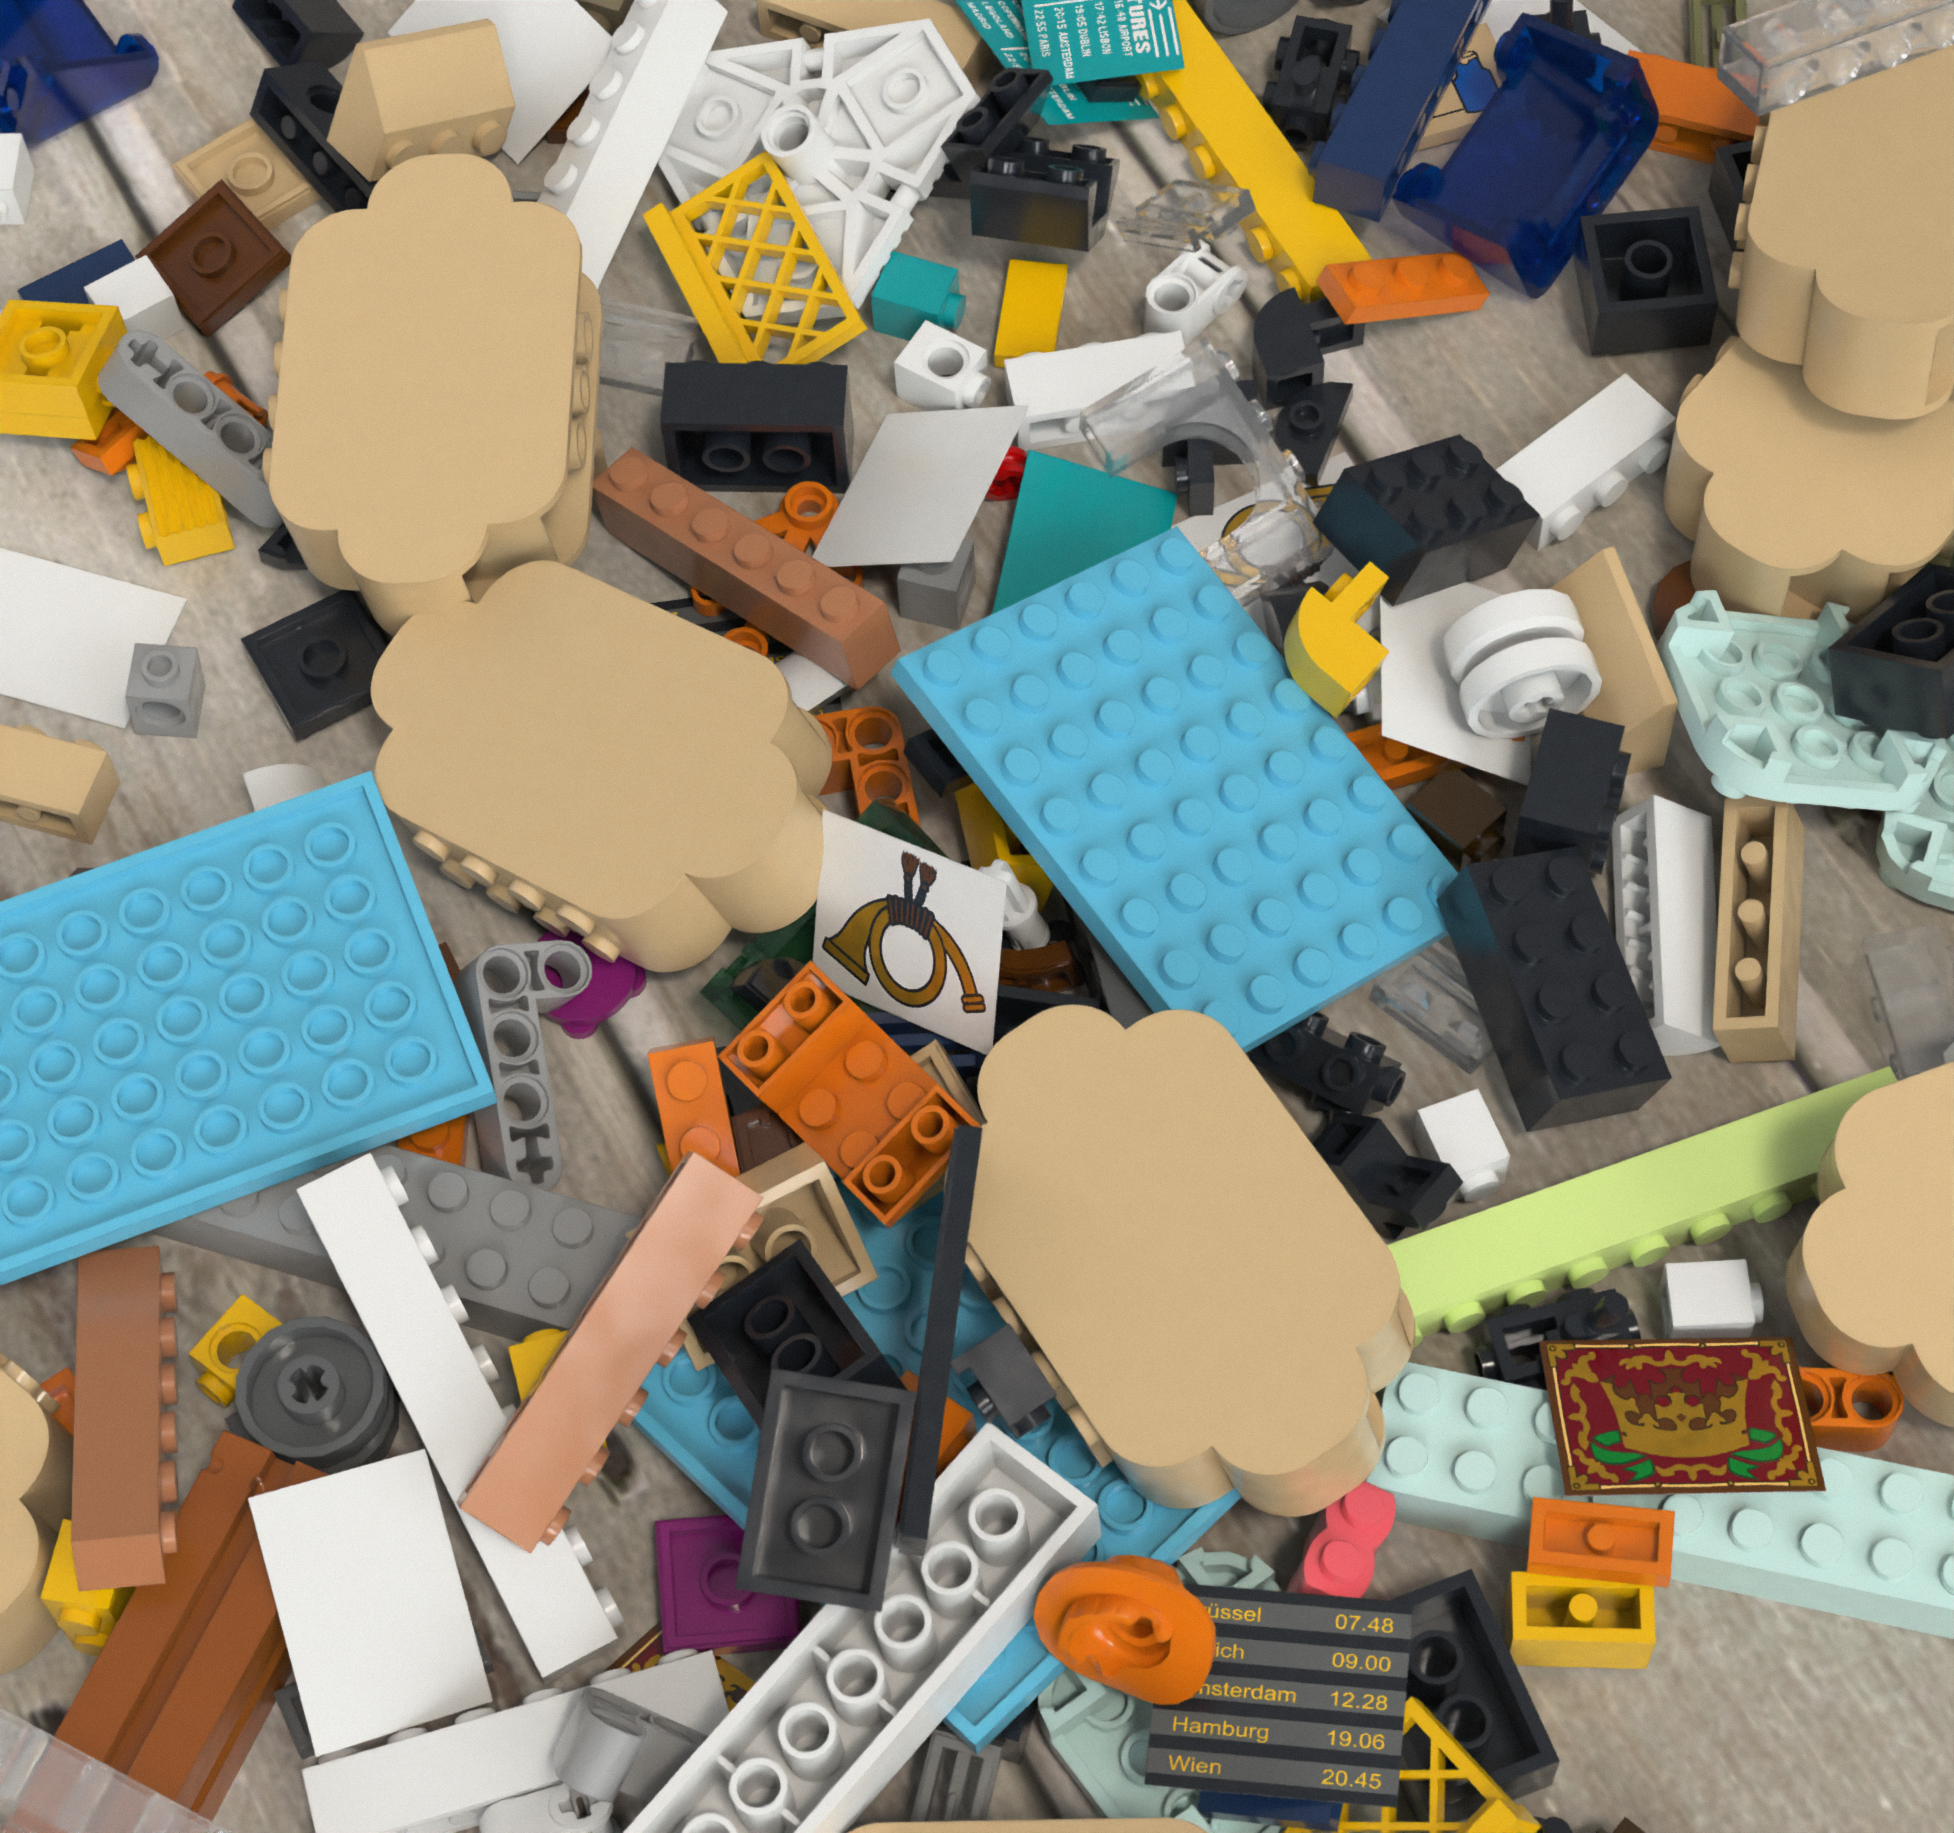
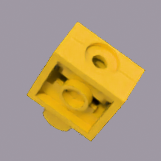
M8 300L0 315V434L97 440L113 407H116L101 392L98 385V374L123 335L128 333L118 306Z

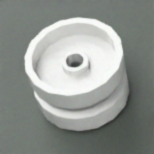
M1527 589L1501 595L1476 606L1457 619L1444 635L1442 650L1450 674L1460 686L1459 700L1467 723L1476 734L1492 739L1518 738L1543 732L1549 708L1578 714L1585 710L1598 696L1602 678L1593 653L1586 643L1583 642L1585 631L1576 606L1567 594L1552 589Z

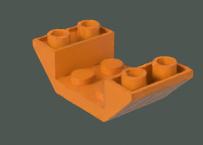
M811 960L717 1056L761 1101L778 1114L825 1160L826 1164L843 1180L842 1183L889 1229L946 1171L954 1128L958 1129V1124L974 1127L981 1126Z

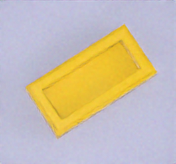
M1010 259L994 351V367L1005 368V359L1017 358L1026 353L1057 351L1068 281L1067 264Z

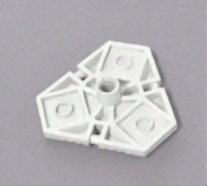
M930 18L825 34L823 48L811 49L804 38H796L710 51L657 163L678 200L683 204L766 150L783 171L855 306L859 310L881 274L879 272L880 269L886 266L889 261L891 251L896 249L902 240V233L906 232L914 219L910 213L918 200L924 201L927 199L933 189L934 181L940 178L944 171V165L949 163L940 146L957 128L956 125L960 117L973 109L981 99ZM822 71L821 78H814L815 72ZM768 173L748 185L744 201L765 203L772 184ZM890 189L895 190L896 192L890 201L885 200ZM781 199L779 206L786 207L783 200ZM710 209L693 220L692 223L698 230H705V234L715 235L724 210ZM738 213L730 237L751 241L760 216ZM775 218L766 243L788 246L795 222ZM804 242L802 249L809 250L806 242ZM706 247L708 253L711 247ZM725 250L718 269L722 276L738 278L747 253ZM761 255L753 281L774 284L783 259ZM798 261L789 286L811 290L819 266L814 263ZM828 285L826 292L833 293ZM748 293L742 308L745 318L761 321L770 296ZM784 298L776 324L800 322L806 302ZM821 304L816 320L843 317L845 314L841 307Z

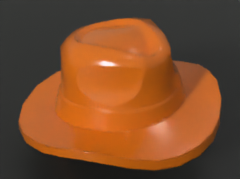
M1113 1555L1104 1562H1077L1056 1571L1038 1593L1033 1618L1039 1639L1049 1652L1069 1669L1091 1680L1158 1705L1181 1703L1192 1698L1203 1687L1212 1667L1216 1650L1215 1625L1202 1602L1186 1590L1174 1566L1158 1559L1136 1555Z

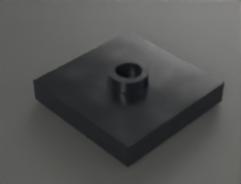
M338 591L241 638L246 654L296 741L373 704L371 698L372 676L387 646L354 591Z

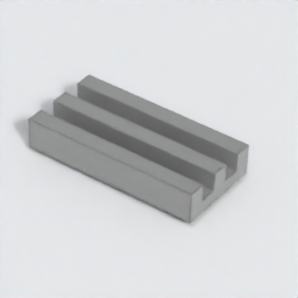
M937 1726L932 1732L910 1822H928L946 1748L956 1750L958 1753L941 1821H957L973 1755L984 1758L969 1821H986L1005 1744L991 1741L977 1755L955 1733L950 1732L951 1729Z

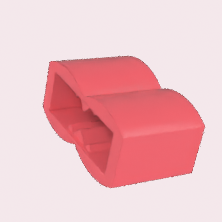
M1363 1481L1339 1500L1322 1509L1306 1536L1303 1546V1559L1284 1592L1362 1598L1374 1574V1557L1394 1523L1396 1512L1394 1495Z

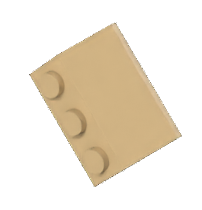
M487 18L357 43L326 141L369 182L380 180L390 169L401 162L422 155L464 153L483 157L500 153L507 137V130L515 109V102L496 25Z
M1614 546L1605 548L1550 589L1567 594L1576 606L1585 631L1583 642L1586 643L1593 653L1602 678L1598 696L1585 710L1577 715L1625 726L1620 751L1632 753L1627 775L1664 766L1678 700Z
M806 1142L735 1177V1179L764 1197L755 1210L764 1218L747 1246L742 1251L732 1246L717 1268L726 1276L711 1301L798 1239H801L841 1297L879 1278L825 1160ZM636 1228L625 1233L628 1240L630 1239ZM694 1304L679 1328L687 1333L682 1346L693 1367L698 1372L715 1363V1361L687 1320L701 1309Z

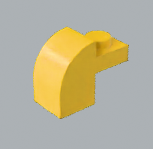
M1369 562L1354 579L1346 572L1342 574L1324 596L1311 587L1292 618L1285 635V660L1293 679L1307 695L1335 718L1342 713L1374 678L1390 652L1356 624L1374 604L1389 579L1372 562Z

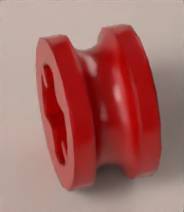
M1015 446L1009 447L984 498L992 501H1009L1018 498L1028 455L1023 449Z

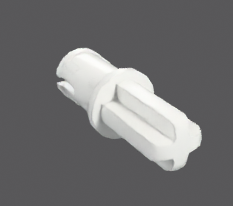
M995 859L990 867H980L978 871L1007 882L1003 930L1006 932L1012 947L1015 950H1022V948L1032 949L1046 946L1050 938V929L1037 911L1038 901L1033 890L1029 886L1019 883L1009 864L1004 860Z

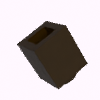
M1452 762L1407 801V811L1458 874L1468 864L1493 860L1505 843L1503 832L1507 809Z

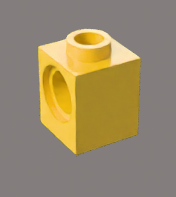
M242 1293L188 1353L200 1375L195 1384L208 1398L220 1407L226 1408L231 1402L235 1404L236 1376L240 1368H229L230 1360L238 1353L249 1351L269 1330L283 1323Z

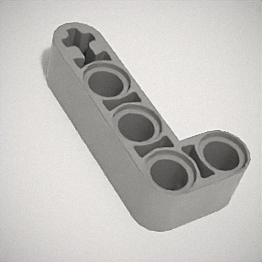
M143 330L130 331L123 335L98 374V385L103 395L251 521L267 528L280 527L284 522L271 498L269 485L266 484L262 464L265 448L272 447L273 434L159 337Z
M554 940L500 944L489 947L460 970L455 980V990L498 1103L474 1111L484 1173L550 1191L558 1184L562 1175L563 1161L539 1013L558 1010L588 987L592 978L590 959L580 946L571 941ZM545 965L553 967L561 975L563 988H558L550 983L544 972ZM483 969L489 970L498 976L503 986L502 993H497L488 987L483 977ZM494 1032L504 1035L510 1041L513 1048V1057L506 1056L497 1049L493 1040ZM504 1095L516 1099L521 1105L523 1111L522 1121L511 1117L506 1111ZM517 1167L521 1171H529L531 1178L528 1173H518Z
M585 1687L553 1752L555 1771L558 1778L566 1785L593 1799L607 1803L614 1802L619 1791L649 1804L708 1736L605 1690Z

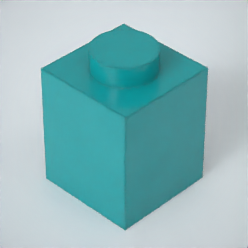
M891 251V257L886 266H884L871 295L874 331L910 341L925 320L947 331L949 328L957 330L966 307V296L959 293L958 269Z

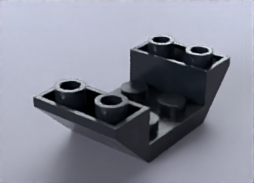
M1013 67L1006 68V70L993 78L989 90L984 94L980 102L960 117L956 125L957 128L940 146L949 163L944 165V171L940 178L934 181L933 189L928 197L970 200L969 181L971 170L979 164L988 165V157H1009L1038 123L1053 82V77L1049 70ZM890 189V192H892L893 194H895L896 191L893 190V189Z
M1026 136L1009 157H988V165L979 164L971 170L969 189L972 235L1089 252L1105 234L1119 173L1120 159L1106 157L1107 149L1100 146L1073 144L1072 152L1049 149L1050 140Z

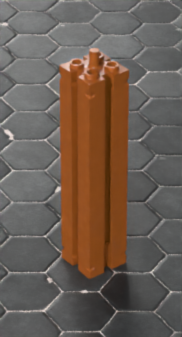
M226 1430L222 1431L210 1453L212 1458L209 1466L201 1469L176 1515L179 1550L178 1553L166 1554V1583L136 1587L1 1833L207 1832L276 1702L273 1692L284 1687L293 1670L248 1498L329 1476V1474L296 1461L295 1465L276 1458L273 1451Z

